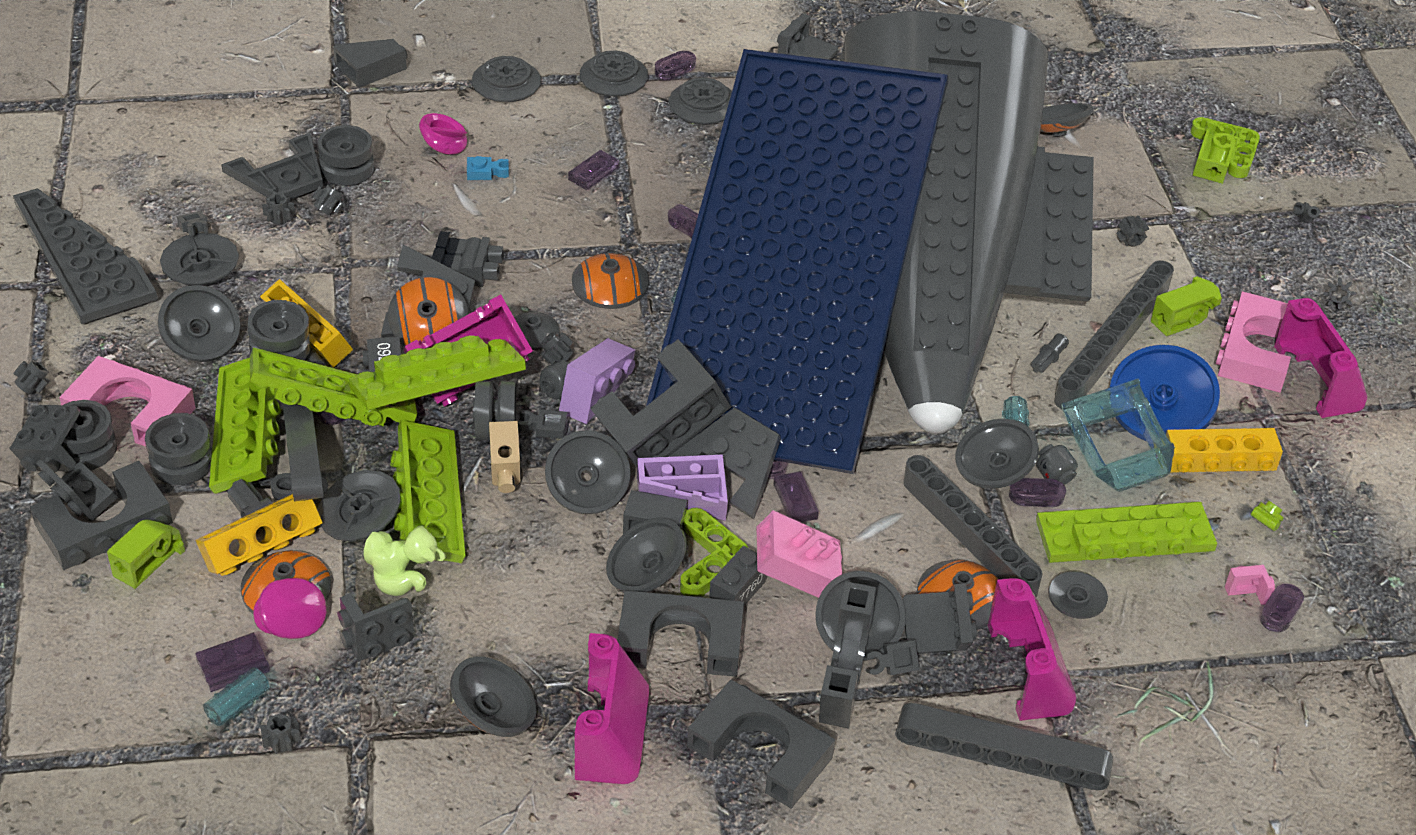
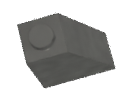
M394 39L337 44L333 46L335 66L359 88L407 69V51Z

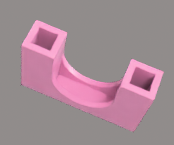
M1242 291L1240 300H1234L1230 315L1235 317L1229 316L1225 331L1230 332V334L1224 333L1221 348L1225 350L1220 349L1216 364L1221 365L1218 376L1281 393L1291 357L1258 348L1246 339V336L1261 334L1277 338L1288 303Z
M97 356L59 397L61 405L71 401L91 400L106 406L110 402L124 397H138L147 400L149 403L131 422L135 443L145 447L146 431L154 421L162 416L173 413L191 414L196 409L191 388Z

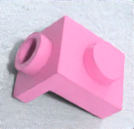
M1264 565L1239 566L1230 569L1225 589L1228 596L1256 593L1261 605H1266L1275 590V584L1272 576L1268 575Z

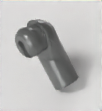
M1296 202L1293 207V213L1301 215L1300 218L1304 223L1313 222L1320 214L1318 207L1310 206L1306 202Z

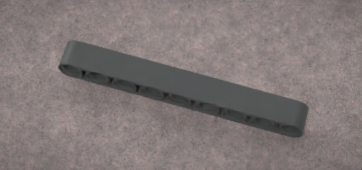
M1161 260L1153 262L1061 375L1054 398L1057 407L1063 410H1073L1080 404L1151 314L1156 297L1168 292L1174 272L1172 264Z

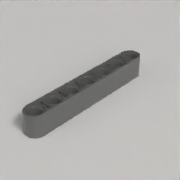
M283 403L294 502L324 498L313 413L305 406Z
M921 455L909 457L906 462L903 479L905 488L998 580L1009 578L1021 579L1030 586L1035 597H1037L1043 575L1041 568L928 458Z
M907 703L901 709L895 735L899 741L907 745L1091 790H1104L1109 786L1113 755L1103 748L917 703Z

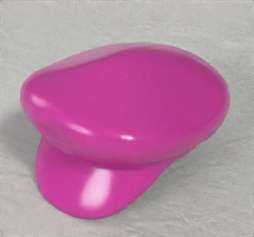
M437 113L426 114L421 118L419 128L424 140L431 148L448 155L458 154L466 148L467 132L455 119Z
M300 578L276 580L269 583L263 589L260 598L256 601L253 612L254 621L257 627L265 633L287 639L305 638L314 634L324 623L326 618V601L321 590L310 581Z

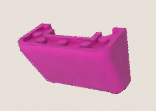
M501 294L489 300V303L484 305L483 309L479 307L474 312L439 331L425 336L422 342L421 340H415L404 347V353L406 354L410 350L431 348L441 342H455L465 336H479L486 344L494 339H505L525 359V363L530 360L528 355L533 352ZM476 382L430 395L436 405L442 403L446 407L458 400L457 394L476 385Z
M1310 298L1289 300L1274 345L1275 349L1282 355L1286 351L1295 354L1297 362L1310 360L1329 388L1324 390L1323 400L1318 401L1316 407L1321 418L1361 411L1365 407L1368 396L1356 358L1315 301Z
M1018 578L997 580L988 621L991 637H997L998 634L1003 635L1009 640V647L1024 646L1027 653L1025 659V668L1028 673L1022 700L1017 701L1015 708L1019 721L1070 714L1075 707L1076 693L1048 618L1030 586L1025 581Z
M590 633L588 641V691L594 692L596 690L601 696V705H605L604 710H587L578 716L575 728V780L629 784L634 782L640 773L649 685L614 637L606 634Z

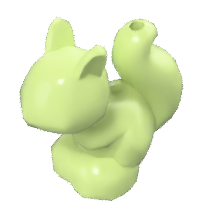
M417 526L410 532L406 541H393L390 534L383 531L372 532L367 538L364 547V559L374 568V580L377 587L383 593L391 596L404 595L413 586L417 592L425 588L426 579L421 573L415 570L405 571L410 560L422 564L428 561L433 562L434 560L443 561L446 558L444 552L437 547L435 537L423 526Z

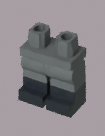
M440 231L431 259L475 280V286L478 287L484 286L485 279L498 280L500 274L499 263L503 264L504 260L503 246L491 245L490 237H482V240L476 237L469 239L451 238L450 232Z

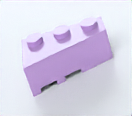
M607 338L567 365L559 411L567 412V416L587 424L595 415L590 408L600 398L608 395L611 391L615 392L628 375L633 372L635 367V360H633L635 349Z
M723 455L638 458L637 487L639 492L687 500V510L700 508L713 518L726 521L728 499Z

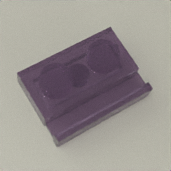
M254 632L195 653L197 663L209 686L210 692L270 672L269 663L266 661L264 652Z

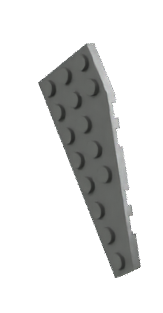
M38 188L13 195L17 209L81 324L158 300L157 292L138 260L133 257H127L120 247H114L109 244L106 237L84 221L76 220L73 217V213L58 207L55 200Z

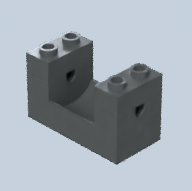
M679 339L667 345L656 356L674 385L633 416L613 391L600 398L590 408L607 433L622 447L636 468L638 458L668 457L731 408L716 381Z

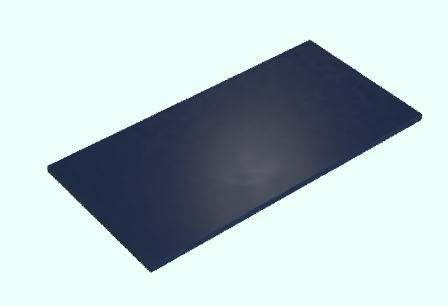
M748 49L743 50L661 352L667 345L679 339L716 381L731 406L730 409L715 421L735 407L776 432L781 438L774 458L776 461L854 474L948 82L947 74ZM659 360L646 406L674 385Z

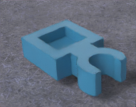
M467 157V180H492V175L500 178L509 177L508 159L492 161L491 157Z

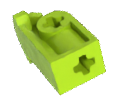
M1209 121L1193 176L1223 184L1234 150L1235 139L1231 134L1225 133L1222 125H1218L1215 121Z
M1196 276L1191 284L1156 297L1151 322L1166 337L1194 327L1207 318L1209 309L1212 310L1220 305L1222 300L1220 290L1213 282Z
M152 520L140 521L107 550L113 577L134 589L175 552L179 554L185 552L178 529Z

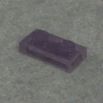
M599 150L569 171L568 180L588 190L619 168V160Z
M801 471L774 476L773 484L787 517L800 523L817 520L819 511Z

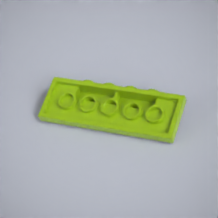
M465 336L455 342H441L431 348H417L403 355L385 356L379 361H374L375 372L359 373L356 377L349 378V385L366 409L370 410L526 370L525 359L505 339H494L486 344L479 336Z
M254 347L250 355V382L255 383L261 388H274L275 399L284 404H297L305 406L311 411L333 413L342 419H357L370 426H384L387 417L399 423L401 420L415 422L417 416L415 398L367 410L350 389L349 378L356 377L358 374Z
M250 357L219 368L209 488L214 494L229 490L232 484L240 479L250 483L266 478L267 465L273 464V456L278 454V446L274 436L280 433L279 425L275 420L276 415L281 413L280 405L277 399H275L274 388H261L255 383L250 382Z
M401 420L398 425L399 448L397 451H393L390 461L391 467L396 468L392 478L400 489L399 513L395 518L394 529L400 531V539L406 541L410 532L417 526H423L435 537L437 547L445 554V561L462 563L465 558V545L454 430Z
M1202 502L1039 512L1036 517V523L1049 563L1215 551L1217 547V541Z

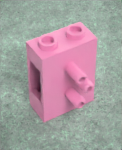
M774 510L756 527L758 572L818 598L833 579L842 575L840 540Z

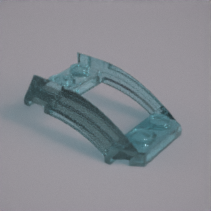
M1139 378L1061 404L1072 433L1090 468L1098 478L1116 491L1121 492L1170 474L1175 446L1165 435L1147 397L1145 398ZM1132 411L1152 450L1106 465L1098 453L1086 426Z

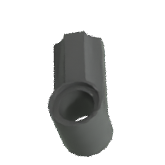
M242 479L235 481L227 491L228 498L240 512L241 518L272 504L269 498L263 499L251 482L249 483Z

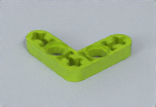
M1195 118L1190 133L1195 138L1204 140L1210 120L1217 122L1218 125H1222L1225 133L1231 134L1234 137L1235 146L1227 171L1235 178L1247 177L1259 143V133L1252 129L1209 118Z
M691 508L686 511L683 530L711 554L681 575L680 591L683 596L702 597L710 591V581L718 574L708 571L707 568L715 565L722 569L743 546L747 548L748 546L706 511L700 508ZM711 535H719L723 539L721 541L714 542L709 540L708 537Z

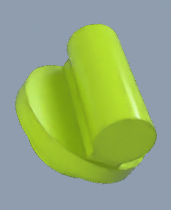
M1269 500L1266 505L1260 502L1251 513L1252 517L1273 531L1279 528L1281 521L1284 519L1280 515L1283 510Z

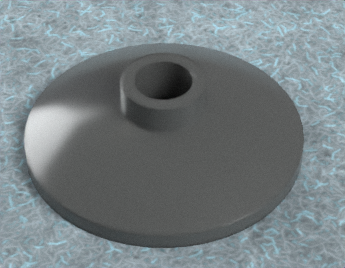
M526 312L514 317L532 350L543 349L540 344L550 333L556 332L559 335L557 321L547 314Z
M1072 571L1062 573L1052 580L1049 587V598L1053 606L1064 615L1072 618L1088 619L1095 617L1103 612L1107 605L1108 594L1104 585L1095 577L1083 572Z

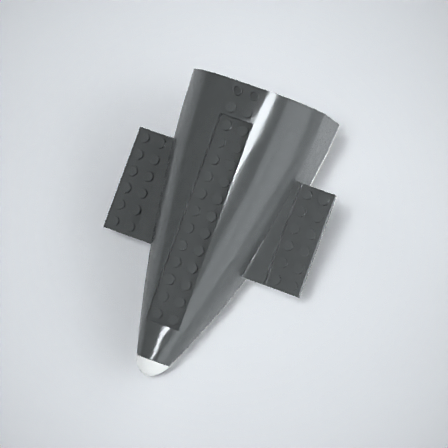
M903 11L873 17L850 29L845 36L840 61L948 75L944 99L883 349L896 385L913 421L921 429L936 435L951 430L964 413L1004 293L1090 301L1092 291L1094 157L1045 152V147L1038 146L1043 117L1049 54L1042 41L1033 33L1015 24L992 18L927 11Z

